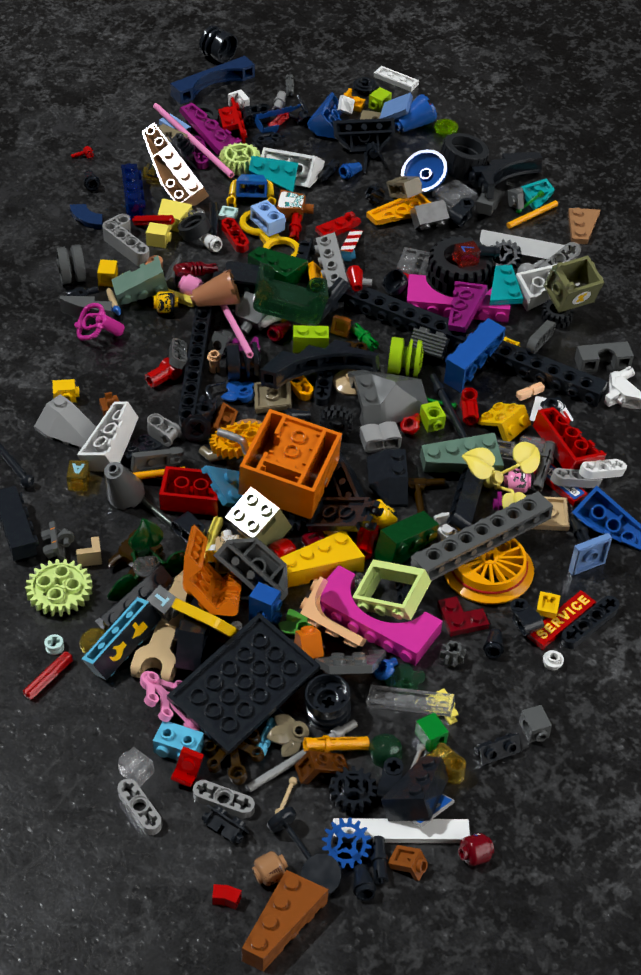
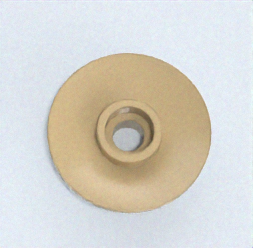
M346 369L338 372L333 378L334 388L344 395H357L356 388H351L347 373L358 370Z

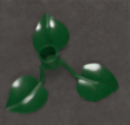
M142 518L138 529L128 541L133 551L131 556L133 558L135 576L127 574L121 577L110 590L107 599L119 601L140 582L138 580L137 556L144 558L150 553L164 565L165 570L174 579L183 571L185 551H177L168 557L167 562L163 561L150 548L160 544L163 539V531L154 522Z

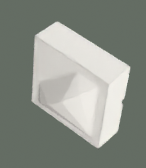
M341 95L337 110L351 115L355 100Z

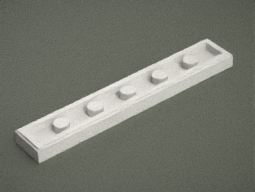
M481 230L480 235L482 245L494 246L496 241L502 243V239L505 242L511 240L512 243L516 242L517 246H520L523 255L549 259L565 246L488 230ZM570 246L571 250L568 253L563 251V253L566 255L570 253L575 254L576 247ZM559 255L555 261L564 262V258Z
M333 818V822L336 825L339 824V818ZM342 818L344 823H347L348 818ZM352 818V824H355L358 820L361 822L360 829L367 827L364 833L365 836L369 835L373 838L374 836H383L385 838L384 843H461L464 837L470 835L469 819H432L423 827H420L411 821ZM351 827L341 828L345 833L351 834L352 832L356 831ZM334 833V834H333V843H336V842H337V837H336V835H335V833ZM343 837L342 841L343 843H350L353 838L346 839ZM361 838L357 840V843H362Z

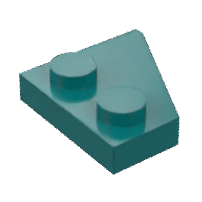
M547 178L521 186L524 199L527 202L535 197L540 190L544 192L543 197H539L529 204L533 210L540 208L552 196L555 190Z

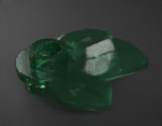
M401 663L395 667L394 673L387 680L383 681L388 687L397 688L401 695L412 696L415 694L418 685L424 682L425 673L423 671H413L410 665Z

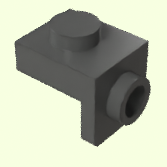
M523 188L507 190L509 206L518 210L523 209Z

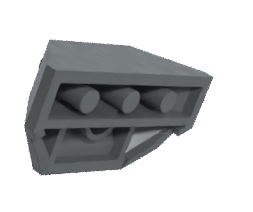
M257 537L227 540L213 555L250 589L254 590L258 582L280 590L282 601L287 597V564Z

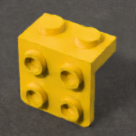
M499 402L494 404L493 408L481 415L478 425L498 426L503 442L509 443L530 426L531 421L525 405Z

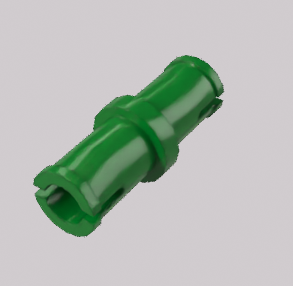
M355 323V326H351V333L358 338L359 342L365 343L370 351H374L372 347L375 350L378 348L379 343L371 337L369 331L364 330L358 323Z

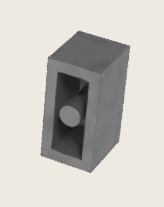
M444 200L417 205L410 210L415 229L421 228V230H426L432 225L439 227L444 225L449 219Z

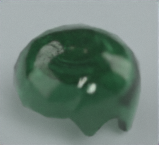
M392 734L375 736L369 746L372 762L383 768L384 762L390 757H396L401 760L402 745L400 740Z

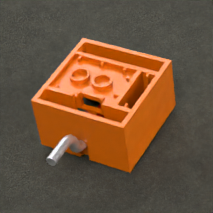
M272 409L268 410L250 447L242 436L221 428L218 429V436L240 444L245 455L239 468L238 494L244 496L252 487L280 509L312 519L324 494V487H327L339 462L342 433Z

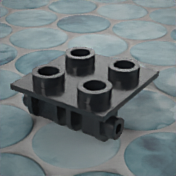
M177 133L173 138L169 135L168 137L172 141L170 144L178 151L183 161L185 160L190 168L193 166L198 170L188 156L195 151V146L182 133Z
M141 435L136 440L129 441L123 454L127 458L125 460L127 467L131 466L132 453L162 450L161 447L163 445L150 435Z

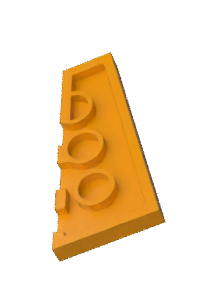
M420 193L410 198H399L367 211L366 217L375 226L410 219V210L414 206L431 202Z

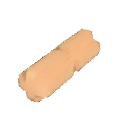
M542 382L535 383L517 391L516 398L519 401H523L543 392L545 386Z

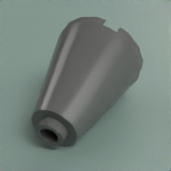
M109 463L104 469L106 493L109 503L114 508L126 510V508L131 506L132 508L136 507L145 495L143 482L121 463Z

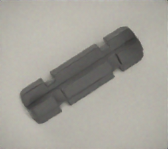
M292 74L286 75L287 96L294 95V76Z

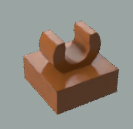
M335 315L330 333L348 337L352 320L344 316Z
M112 392L104 393L105 397L99 398L103 415L107 413L114 402H119L117 395L112 396Z

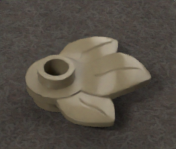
M276 715L274 719L277 726L270 730L267 739L271 742L282 744V757L292 756L299 751L304 737L309 736V728L304 722L295 721L290 715ZM296 728L301 729V730H302V734H300V735L297 734V733L295 732V729H296Z

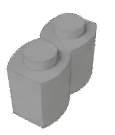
M383 422L379 425L366 424L360 427L359 437L365 452L373 453L384 448L401 447L402 437L396 422Z

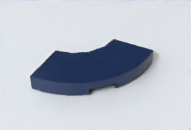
M70 204L71 215L76 221H80L89 228L103 229L102 214L90 211L86 204Z

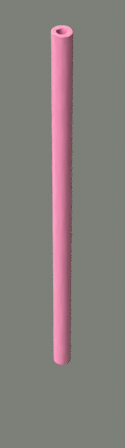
M158 103L153 105V108L178 131L188 134V140L229 178L234 176V173Z
M220 305L246 356L252 358L254 353L227 305Z

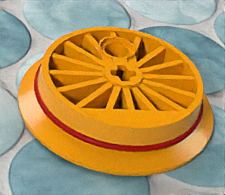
M513 538L444 574L448 585L457 594L470 601L481 604H502L517 599L528 590L533 581L534 566L523 546ZM494 575L496 576L499 582L494 583Z

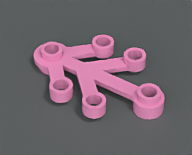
M153 671L143 672L140 676V685L146 690L144 702L146 705L154 707L159 701L155 691L160 695L159 719L164 722L171 720L173 711L169 708L170 706L182 718L184 727L200 731L194 723L167 700V695L170 692L165 689L173 690L182 681L176 680L175 683L160 679L158 674Z

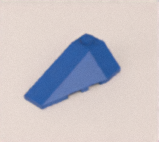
M333 92L329 94L307 123L310 131L314 132L317 136L335 138L333 121L342 120L340 118L342 112L337 110L339 100Z
M597 485L571 512L586 527L602 534L609 533L613 539L641 551V524Z

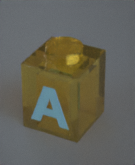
M70 460L67 472L68 490L87 491L90 478L89 461Z

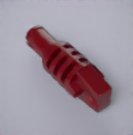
M185 262L175 264L173 270L176 276L179 277L187 276L188 274L202 277L205 274H213L218 271V266H216V263Z

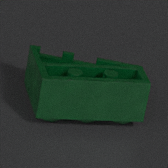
M260 246L248 254V264L265 267L267 278L280 282L281 290L287 292L308 276V260Z
M422 511L381 529L373 559L402 564L435 540L439 523L425 511Z

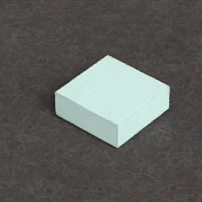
M223 205L218 215V220H223L227 217L236 219L238 208Z

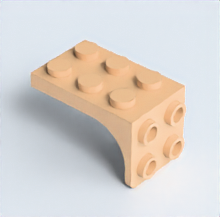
M322 577L318 580L315 579L310 587L312 592L309 598L305 597L300 605V609H302L300 614L308 618L307 622L317 628H321V626L326 627L325 632L333 637H344V643L355 648L357 646L363 647L367 639L332 621L323 613L320 598L328 580Z

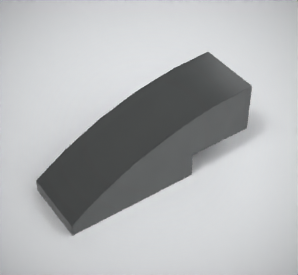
M494 189L493 199H487L485 194L482 193L477 200L475 212L491 216L496 211L505 191Z
M60 296L61 311L79 319L85 306L91 303H99L103 306L106 315L111 318L113 317L112 301H95V296ZM92 308L87 311L86 315L89 313H99V309ZM90 317L87 321L96 322V317Z

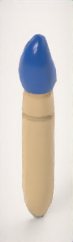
M108 288L106 293L109 301H112L113 312L120 316L121 308L118 306L112 289Z

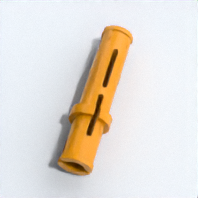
M323 735L317 738L304 737L303 750L305 752L309 750L322 752L368 750L370 746L368 736L329 737L328 735Z

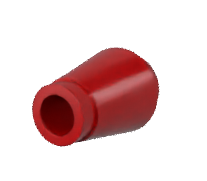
M352 265L347 269L346 276L352 290L360 291L362 289L363 270L358 265Z

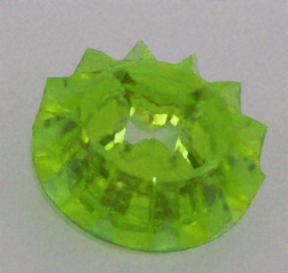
M440 119L435 122L434 129L436 133L447 136L457 133L458 124L450 119Z

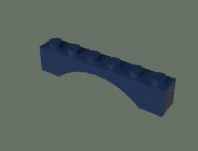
M246 56L172 82L170 83L171 96L181 105L194 100L201 90L210 85L226 81H245L255 77V64Z

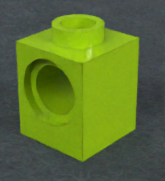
M379 87L369 95L368 108L381 112L384 102L391 100L392 92Z
M439 402L422 404L420 407L421 422L427 433L444 429L446 415Z

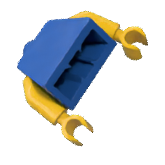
M241 174L238 179L231 182L229 197L226 199L227 206L233 203L236 208L235 197H267V200L276 207V199L273 198V183L267 180L264 175Z

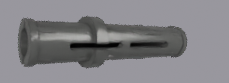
M546 441L543 452L540 454V463L531 485V489L535 492L543 491L549 467L553 463V454L557 446L553 441Z

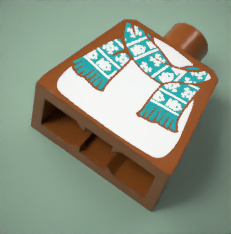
M281 190L276 209L284 214L286 222H291L292 214L299 213L298 218L301 214L302 220L304 213L313 214L314 204H306V196L304 194Z

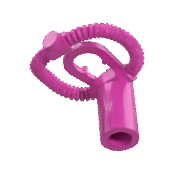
M91 303L85 306L79 319L74 324L77 329V338L82 341L96 338L102 329L115 336H121L125 329L122 323L107 316L103 306L99 303ZM92 308L99 309V313H89L86 315L87 311ZM90 317H96V324L86 326V322ZM83 328L85 330L96 328L91 335H82Z

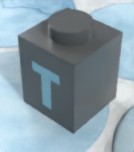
M161 585L146 599L167 622L180 613L171 608L177 597Z

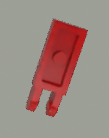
M347 212L344 216L316 226L315 232L320 236L335 232L337 236L359 226L361 219L355 217L354 212Z

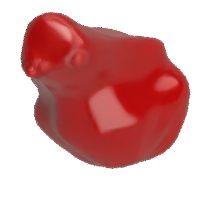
M416 413L412 416L404 417L400 423L401 431L409 435L415 434L420 429V414Z

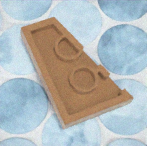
M569 208L568 218L571 242L588 244L601 210Z

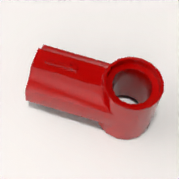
M169 357L161 361L159 367L145 374V380L153 388L168 379L177 380L182 375L183 369L171 366L169 364Z
M470 387L462 390L460 408L462 409L463 422L467 425H474L479 422L478 393L474 388Z
M376 526L374 531H368L361 527L359 532H357L356 546L365 556V560L371 558L374 543L377 542L379 526Z

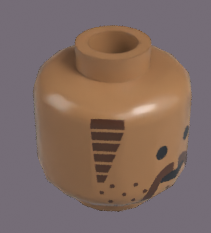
M270 851L255 859L252 871L259 884L263 883L265 886H271L281 880L288 865L282 854L278 856L274 851Z

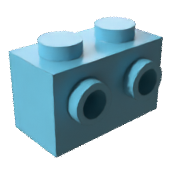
M162 721L153 739L154 753L160 757H168L177 761L183 747L201 753L204 747L203 732L172 722Z

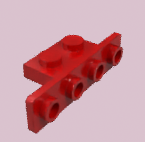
M232 97L231 107L218 109L222 127L224 130L227 129L229 131L239 129L242 144H245V138H248L238 102H235L234 97Z

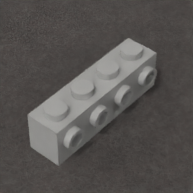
M335 232L316 238L317 245L314 247L317 255H320L318 262L320 268L323 267V270H321L323 280H327V282H324L326 290L333 285L338 277L343 278L349 283Z

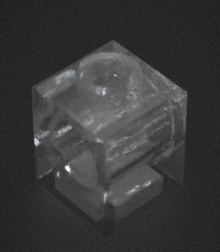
M135 747L128 752H124L119 758V773L127 779L136 781L139 787L154 774L153 761Z

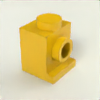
M75 379L52 381L53 399L61 394L74 403L76 402V397H80L79 386L75 387Z

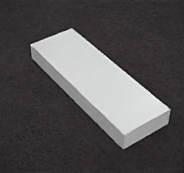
M383 66L374 72L375 78L410 92L419 85V80Z

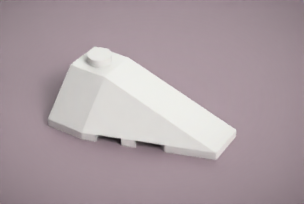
M263 147L261 157L298 163L295 185L310 188L319 179V174L322 172L325 162L317 156Z

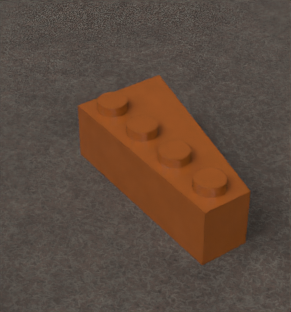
M286 870L242 947V962L264 971L284 950L289 941L299 934L303 926L314 918L317 911L327 904L329 889Z

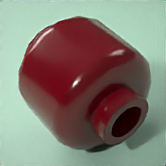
M476 833L466 836L461 840L458 853L461 860L465 861L469 866H476L486 863L491 859L494 853V845L489 837L483 833Z

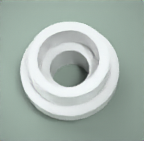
M550 650L543 655V663L547 669L557 670L563 665L564 658L558 651Z

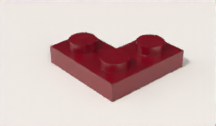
M457 596L438 600L437 606L450 637L489 629L490 624L483 608L463 612Z

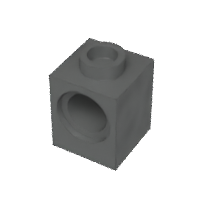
M542 705L522 710L519 723L528 742H541L549 738L552 724Z

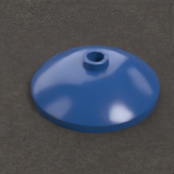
M421 150L406 160L402 167L401 176L419 177L422 182V193L430 192L439 187L445 180L448 172L447 162L443 155L437 151Z

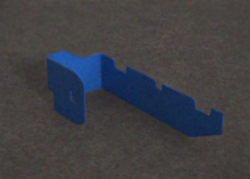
M301 104L295 107L281 108V110L268 111L264 114H256L255 123L261 133L277 132L279 125L263 128L259 119L289 113L300 108Z

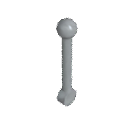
M422 743L417 745L418 751L416 753L411 768L419 760L421 753L425 750V745Z

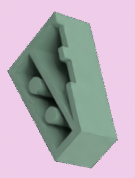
M158 256L154 257V261L146 265L145 263L140 264V268L133 272L129 270L111 279L119 305L146 299L156 295L158 291H169Z

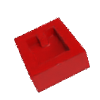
M183 747L171 780L191 787L198 775L204 754Z

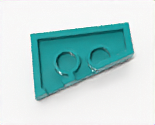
M251 156L250 174L264 175L276 187L294 192L298 163Z
M495 266L489 306L522 304L523 295L513 266Z

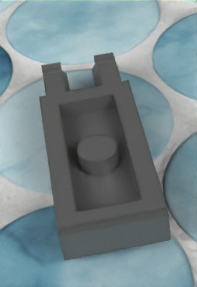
M171 447L170 449L132 453L131 470L132 472L165 469L166 466H181L183 460L180 456L184 454V449L181 447Z

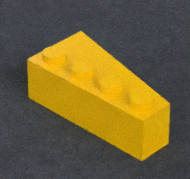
M345 531L337 532L280 557L287 564L288 588L308 584L311 580L319 579L320 577L327 579L338 565L351 572H364L365 556Z

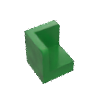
M435 713L416 721L415 734L421 743L425 745L428 752L447 744L449 731Z

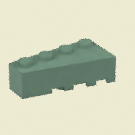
M495 433L421 445L420 459L424 472H459V474H462L468 466L462 455L475 448H486L493 453L495 463L492 467L495 470L503 471L504 464Z

